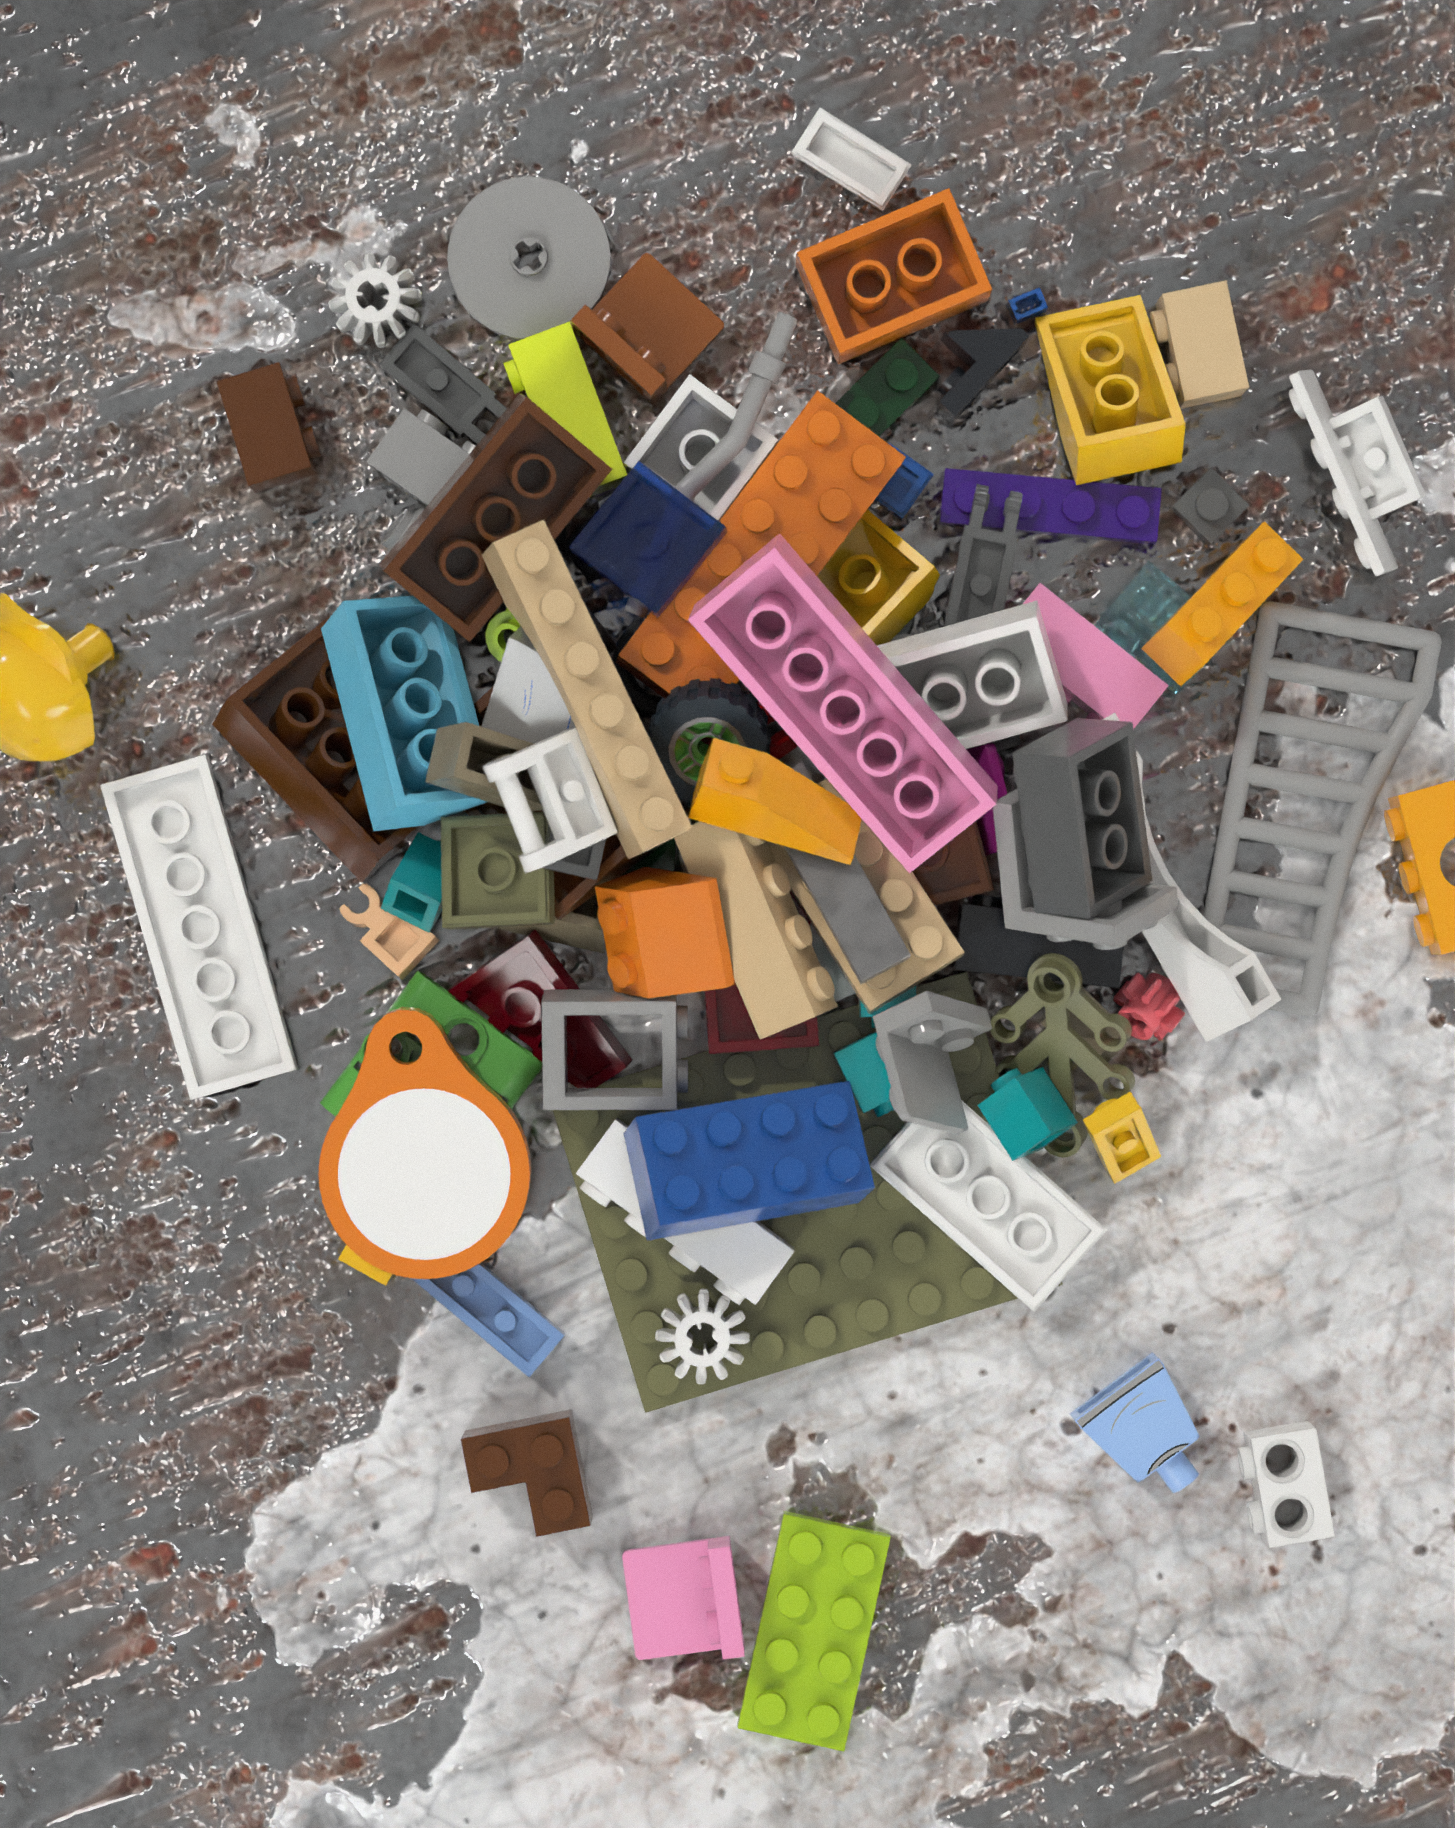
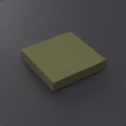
M532 812L542 840L545 843L549 825L544 812ZM508 814L441 817L442 928L450 930L555 924L554 871L540 868L531 872H524L519 859V855L523 854Z

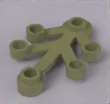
M1049 953L1040 956L1031 965L1027 975L1029 990L1012 1006H1004L996 1012L990 1021L992 1025L990 1032L999 1042L1013 1043L1025 1030L1027 1020L1041 1008L1045 1007L1046 1028L1016 1056L1010 1055L1003 1058L995 1068V1071L999 1077L1006 1074V1068L1012 1070L1019 1068L1020 1072L1025 1074L1033 1071L1049 1056L1050 1079L1078 1123L1071 1127L1074 1133L1065 1132L1044 1148L1054 1156L1065 1158L1077 1153L1088 1135L1082 1120L1084 1118L1076 1111L1073 1061L1098 1085L1100 1094L1107 1100L1122 1097L1131 1092L1135 1085L1134 1074L1128 1067L1122 1064L1110 1065L1070 1026L1069 1010L1095 1033L1094 1037L1097 1044L1109 1052L1119 1051L1125 1046L1132 1035V1027L1130 1022L1122 1015H1107L1082 991V974L1071 959L1061 954ZM1049 973L1060 977L1064 984L1053 982ZM1001 1019L1010 1020L1014 1024L1015 1030L1006 1029L1002 1025ZM1105 1027H1113L1118 1030L1121 1038L1115 1039L1109 1036ZM1109 1077L1121 1080L1124 1088L1118 1089L1110 1083Z

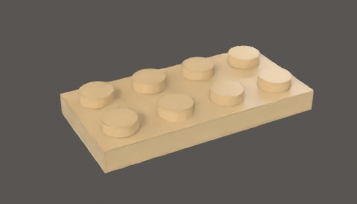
M827 778L818 783L819 786L847 802ZM861 820L854 854L911 956L908 960L860 984L783 845L768 841L776 862L785 869L789 877L791 893L869 1014L964 955L960 944L913 872L909 873L869 826Z

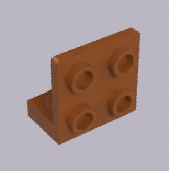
M649 253L643 254L592 310L585 304L570 320L573 332L652 406L724 330V322Z

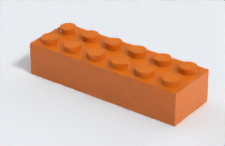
M817 390L619 653L616 663L665 699L670 695L672 689L678 685L681 687L689 684V681L695 679L710 681V678L721 679V682L731 684V682L737 684L740 681L737 675L689 622L688 618L694 605L779 533L818 577L906 457Z

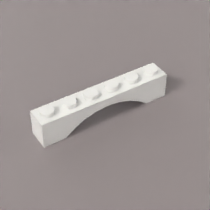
M1116 713L1102 719L1120 721ZM1136 749L1153 880L1150 883L1177 887L1178 908L1158 920L1156 926L1143 930L1142 933L1158 958L1163 971L1169 977L1187 1008L1191 1019L1198 1027L1205 1041L1208 1042L1253 1020L1282 999L1254 951L1232 940L1207 921L1185 897L1168 872L1155 845L1147 820L1142 789L1143 760Z

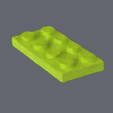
M783 1511L738 1718V1729L845 1751L889 1548L890 1534Z

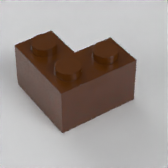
M572 1409L465 1430L461 1437V1444L471 1493L526 1482L536 1537L591 1526L593 1512Z

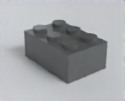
M1076 718L1013 752V775L1018 789L1022 817L1021 831L1025 839L1029 868L1028 882L1032 890L1035 913L1091 919L1153 881L1132 722Z

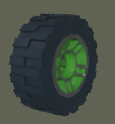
M710 678V681L695 679L689 681V684L681 687L678 685L671 690L670 695L666 699L663 697L657 704L656 714H652L648 737L678 799L687 802L686 805L691 806L699 771L709 749V745L700 740L705 737H712L770 754L771 726H767L768 716L764 708L761 709L759 707L757 699L751 693L747 694L741 690V686L733 682L727 684L721 682V679Z

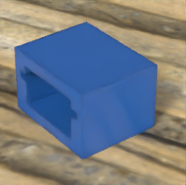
M1040 287L1008 300L1006 305L1014 325L1041 315L1048 309Z

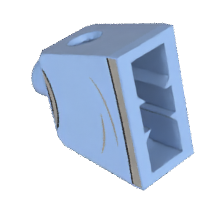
M1153 1352L1070 1413L1078 1426L1136 1482L1144 1480L1154 1471H1157L1171 1492L1176 1493L1192 1483L1199 1475L1183 1453V1450L1194 1443L1200 1436L1164 1364Z

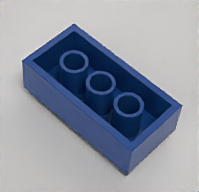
M850 1081L638 1116L634 1118L623 1133L647 1241L856 1204L875 1188Z

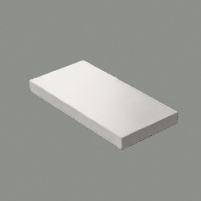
M963 1101L962 1105L968 1123V1130L960 1134L906 1122L871 1161L870 1166L1035 1312L1107 1229L1026 1157L1012 1161L991 1126Z

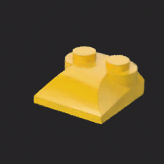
M869 510L866 511L818 575L820 581L876 645L890 642L927 604L933 595L935 585L940 577L933 564Z

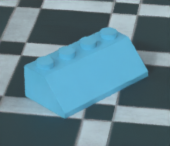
M414 596L343 601L321 630L373 831L425 826L441 820V817H449L486 803L487 801L425 782L437 728L462 722L479 726L454 629Z

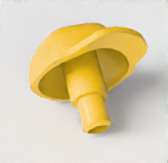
M0 593V750L12 758L25 761H57L77 754L94 744L95 732L92 706L85 687L88 680L87 674L106 661H112L115 655L113 642L102 628L92 623H87L82 631L66 641L51 626L25 612L8 595Z

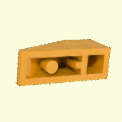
M713 738L699 771L688 816L690 819L848 865L853 861L862 820L847 802L770 754L717 738Z

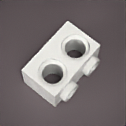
M1304 1421L1244 1431L1246 1446L1237 1448V1454L1243 1480L1251 1479L1255 1501L1246 1503L1252 1534H1261V1539L1269 1548L1335 1537L1316 1427L1310 1422ZM1279 1444L1288 1445L1292 1453L1288 1466L1280 1471L1268 1470L1266 1466L1268 1451ZM1286 1499L1299 1500L1301 1511L1297 1520L1288 1525L1276 1523L1275 1510L1277 1506Z

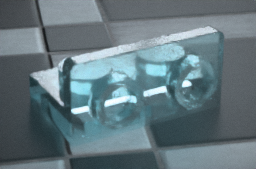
M1148 561L1095 623V627L1168 684L1167 688L1175 694H1178L1200 672L1198 670L1182 686H1179L1141 649L1191 597L1154 564Z

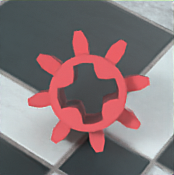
M1139 972L1136 973L1130 981H1126L1113 998L1114 1002L1122 1006L1118 1014L1124 1016L1131 1024V1036L1140 1040H1148L1153 1035L1159 1041L1162 1040L1168 1032L1174 1030L1185 1015V1012L1176 1007L1181 998L1170 979L1157 973H1150L1146 978Z

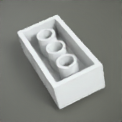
M1038 601L877 645L965 749L1067 721L1068 703Z

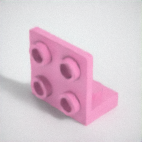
M730 1536L627 1549L623 1552L622 1560L635 1656L638 1660L719 1649L722 1651L723 1659L745 1657Z

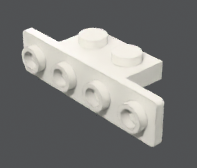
M1302 370L1290 375L1289 378L1293 386L1289 390L1291 403L1301 419L1307 418L1315 436L1314 439H1311L1313 454L1319 465L1323 469L1328 468L1337 487L1332 490L1335 505L1343 518H1350L1358 536L1354 540V547L1359 560L1366 569L1372 568L1375 576L1398 569L1397 562L1377 518L1426 497V494L1384 397H1376L1333 417L1313 370Z

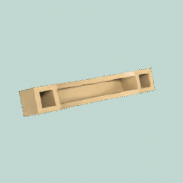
M541 520L493 542L482 554V557L506 607L534 645L564 700L618 833L616 835L628 860L693 829L545 521Z

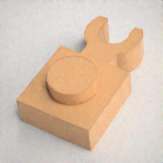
M362 883L359 889L369 898L368 909L363 913L356 914L343 904L339 908L340 912L352 925L360 928H370L360 942L403 980L440 940L431 932L428 933L380 909L383 902L381 895L373 887Z

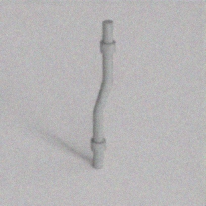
M778 312L762 352H755L747 372L752 374L727 435L676 485L651 547H644L636 567L641 568V571L624 610L645 618L661 577L667 579L675 559L670 556L694 498L746 446L772 383L778 385L786 366L782 359L798 319Z

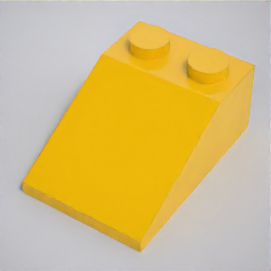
M1141 295L1035 317V326L1059 432L1076 485L1182 462L1186 424Z

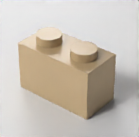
M1227 280L1163 293L1156 302L1157 310L1150 312V323L1157 344L1164 343L1168 364H1165L1180 409L1242 396L1248 390L1249 384Z

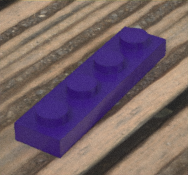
M944 469L939 525L957 527L968 525L976 485L980 484L989 486L988 493L990 494L988 508L983 517L981 527L983 529L1002 531L1005 500L1009 497L1010 491H1015L1023 494L1016 532L1152 545L1157 543L1162 488L1102 482L1076 485L1075 480Z

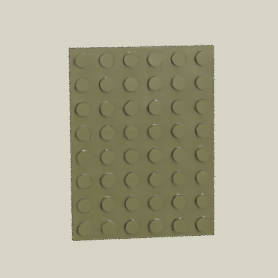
M967 971L916 986V996L925 991H930L977 1006ZM859 1004L817 1017L819 1046L709 1054V1050L681 1058L688 1059V1093H677V1110L845 1082L846 1080L832 1052L875 1032L876 1028H871V1017H859ZM983 1033L973 1038L974 1043L971 1046L948 1053L961 1100L988 1123L978 1105L995 1093L990 1085L999 1078V1075L995 1071L996 1065L986 1033ZM662 1064L606 1081L596 1088H663ZM854 1098L870 1164L903 1127L906 1121H902L895 1110L880 1117L876 1116L873 1109L862 1113ZM553 1110L645 1413L1018 1299L870 1166L875 1188L859 1203L759 1221L791 1244L795 1252L756 1305L744 1298L740 1305L730 1300L729 1306L722 1314L724 1317H727L735 1311L742 1310L745 1315V1320L730 1328V1331L748 1332L750 1336L749 1343L729 1345L738 1350L744 1356V1360L741 1365H737L723 1357L721 1360L728 1372V1377L723 1380L716 1376L712 1365L706 1367L707 1379L705 1384H697V1366L690 1365L687 1374L680 1379L675 1376V1370L682 1360L681 1356L665 1363L660 1359V1353L674 1345L675 1342L656 1340V1330L662 1328L676 1329L675 1326L669 1324L661 1317V1313L664 1308H669L682 1316L684 1313L677 1301L678 1295L682 1293L689 1297L693 1308L698 1307L700 1289H708V1307L714 1308L718 1299L723 1295L713 1286L718 1277L701 1265L696 1272L682 1265L669 1254L674 1245L666 1239L660 1238L647 1241L645 1236L624 1221L629 1214L628 1211L612 1200L606 1207L599 1204L579 1188L584 1179L576 1174L616 1118L629 1126L635 1117L673 1110ZM702 1323L701 1329H698L695 1324L688 1330L693 1335L692 1346L694 1348L703 1350L704 1343L707 1344L708 1348L715 1345L717 1341L712 1338L713 1326Z

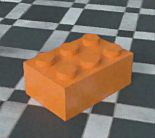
M950 188L807 247L796 254V268L837 364H841L988 302L992 287Z

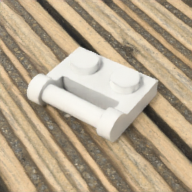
M576 728L562 731L483 766L488 782L495 781L523 851V854L519 855V859L524 872L540 869L618 833ZM526 768L555 838L554 841L545 845L516 774Z

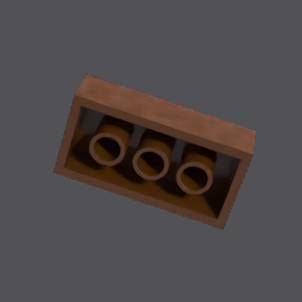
M519 393L380 562L379 566L393 580L471 642L503 603V599L485 564L482 554L493 542L541 520L545 521L553 540H555L611 472L612 468L527 396Z

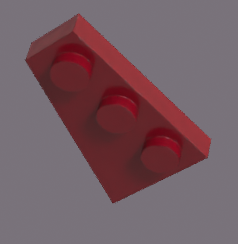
M533 930L454 984L448 992L462 1003L466 1000L470 1001L490 1016L487 1020L489 1023L503 1033L506 1030L510 1031L533 1049V1056L542 1062V998L544 990L580 988L539 933ZM567 1015L568 1082L576 1088H596L627 1068L633 1059L600 1015Z

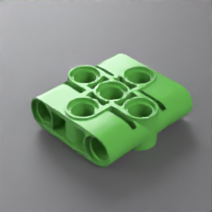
M418 970L385 1013L387 1014L401 1007H414L432 1014L442 1025L449 1041L451 1040V1033L457 1025L467 1023L473 1026L478 1031L480 1037L477 1049L470 1055L458 1054L488 1086L509 1100L507 1104L511 1109L543 1067L542 1062L533 1056V1053L506 1033L501 1032L483 1016L465 1003H462L445 988ZM401 1032L394 1036L399 1040L403 1048L400 1061L413 1062L420 1057L422 1053L421 1041L408 1032ZM370 1033L320 1101V1104L335 1117L356 1081L360 1070L357 1065L363 1061Z

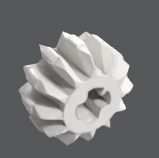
M367 253L364 257L366 269L360 272L352 261L344 264L348 275L351 277L350 281L333 278L331 286L344 296L335 297L328 304L332 312L344 313L336 322L338 329L342 333L356 327L353 340L356 344L363 345L370 333L373 332L377 347L384 348L387 344L386 331L392 329L399 340L406 335L403 326L399 323L401 319L409 323H418L420 318L418 312L406 305L416 304L421 301L422 293L419 289L407 288L415 279L411 269H404L395 274L398 264L395 257L389 255L384 260L381 268L378 269L374 254ZM374 291L378 296L383 295L386 305L383 309L377 311L374 306H368L369 304L365 296L369 292Z
M708 1289L699 1290V1306L694 1308L685 1293L678 1295L677 1301L684 1314L681 1316L669 1308H664L661 1313V1317L669 1324L675 1326L676 1329L662 1328L656 1330V1340L675 1342L674 1345L660 1353V1359L665 1363L681 1356L682 1360L675 1370V1376L680 1379L687 1374L690 1365L697 1366V1384L706 1383V1367L711 1365L720 1380L727 1378V1368L721 1359L725 1357L737 1365H741L744 1360V1356L729 1345L749 1343L750 1336L748 1332L730 1331V1328L745 1320L743 1311H735L724 1317L722 1314L730 1303V1299L724 1294L718 1299L714 1308L708 1307ZM702 1323L710 1324L713 1326L712 1338L717 1342L711 1348H708L706 1343H704L703 1350L694 1348L692 1346L693 1335L688 1330L695 1324L698 1329H701Z

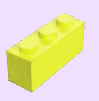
M570 321L508 344L513 359L503 364L514 393L525 390L527 397L612 468L611 472L590 497L629 483L628 475Z

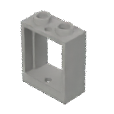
M614 989L544 990L542 998L543 1110H677V1093H688V1059H677V1039H688V1006H677V995L644 998L614 992ZM567 1015H662L663 1088H568Z

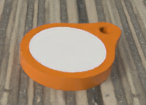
M401 1007L385 1014L374 1025L368 1037L365 1055L356 1081L343 1106L331 1123L322 1145L318 1174L322 1203L333 1228L344 1243L360 1258L374 1267L397 1276L414 1279L442 1278L464 1272L480 1264L496 1252L509 1238L517 1226L528 1198L531 1183V1158L523 1128L512 1109L500 1095L491 1089L466 1064L449 1041L442 1025L432 1014L414 1007ZM410 1032L420 1039L422 1053L417 1060L402 1062L393 1055L391 1050L392 1040L396 1034Z

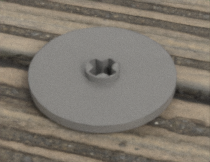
M532 176L506 179L491 185L477 194L462 210L455 222L449 239L447 255L450 280L465 310L473 319L488 330L516 340L524 339L569 322L585 304L592 310L598 304L606 288L611 261L606 230L599 215L590 203L578 192L558 181ZM524 246L530 252L537 248L541 249L542 252L538 256L541 265L539 269L533 271L529 266L518 269L516 267L520 262L518 250Z

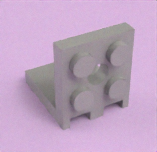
M1018 789L998 799L993 807L1005 928L1046 935L1048 940L1053 942L1079 940L1091 942L1097 949L1112 950L1123 947L1128 939L1143 930L1156 926L1158 920L1178 908L1177 887L1148 883L1091 919L1035 913L1032 890L1028 882L1029 868L1025 839L1021 831L1022 817Z

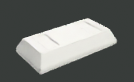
M822 108L818 109L791 152V155L882 212L912 166Z

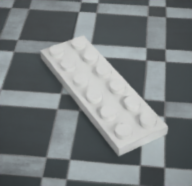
M198 756L100 785L190 1100L297 1070L298 1066L209 756Z

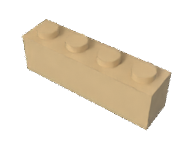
M700 821L691 825L693 829L674 837L689 874L717 878L734 980L759 1039L761 1040L838 1007L833 996L835 991L833 980L828 971L818 961L812 946L813 937L810 926L805 918L798 914L790 895L791 885L785 869L776 862L768 841Z

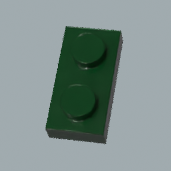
M901 338L835 404L881 437L939 380L940 376Z

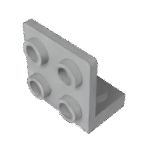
M925 991L873 1016L878 1035L876 1038V1048L881 1059L885 1062L891 1085L889 1097L899 1118L902 1121L955 1134L967 1131L968 1123L948 1052L959 1051L971 1046L974 1043V1037L992 1029L987 1009Z

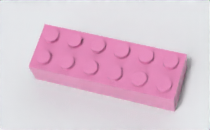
M780 533L694 605L688 618L689 622L909 873L996 805L998 788L996 783Z

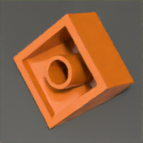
M643 867L595 886L599 907L597 913L598 920L603 929L608 956L607 970L613 983L614 992L644 998H656L727 988L735 984L717 878Z

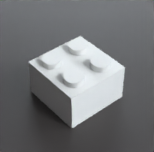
M689 374L625 460L626 472L669 504L676 485L727 435L737 409ZM755 423L746 446L694 498L687 518L710 534L777 445L778 439Z

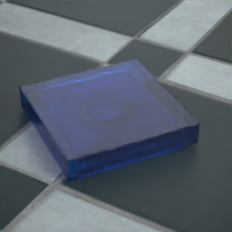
M638 461L569 548L572 553L659 618L728 531L726 526L642 462Z

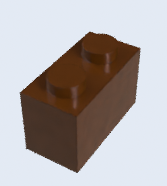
M280 362L216 381L248 486L255 493L317 475L313 460L322 457V453L313 426L303 428L298 407L305 406L306 401L297 374L287 376L286 370Z

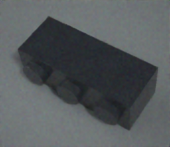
M973 895L972 905H959L955 938L963 949L964 955L952 963L953 970L1027 978L1029 968L1037 958L1045 954L1056 953L1068 957L1077 965L1082 974V984L1119 988L1124 946L1112 950H1101L1095 948L1091 942L1079 940L1053 942L1048 940L1046 935L1007 929L1004 922L1002 897ZM1049 973L1052 981L1063 982L1057 975Z

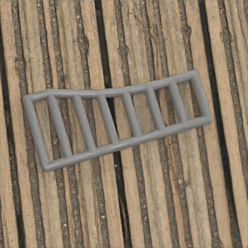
M1274 601L1265 602L1260 607L1203 916L1229 938L1252 951L1305 961L1300 993L1276 989L1282 1000L1270 1007L1269 1010L1307 1017L1315 1015L1319 1010L1329 952L1358 844L1387 777L1432 697L1442 644L1440 635L1434 631ZM1279 625L1418 650L1412 682L1273 657ZM1269 678L1404 703L1388 733L1263 710ZM1259 731L1376 753L1361 783L1254 764ZM1249 785L1351 804L1340 834L1244 817ZM1239 839L1332 855L1323 887L1235 871ZM1230 892L1317 908L1310 940L1224 924Z

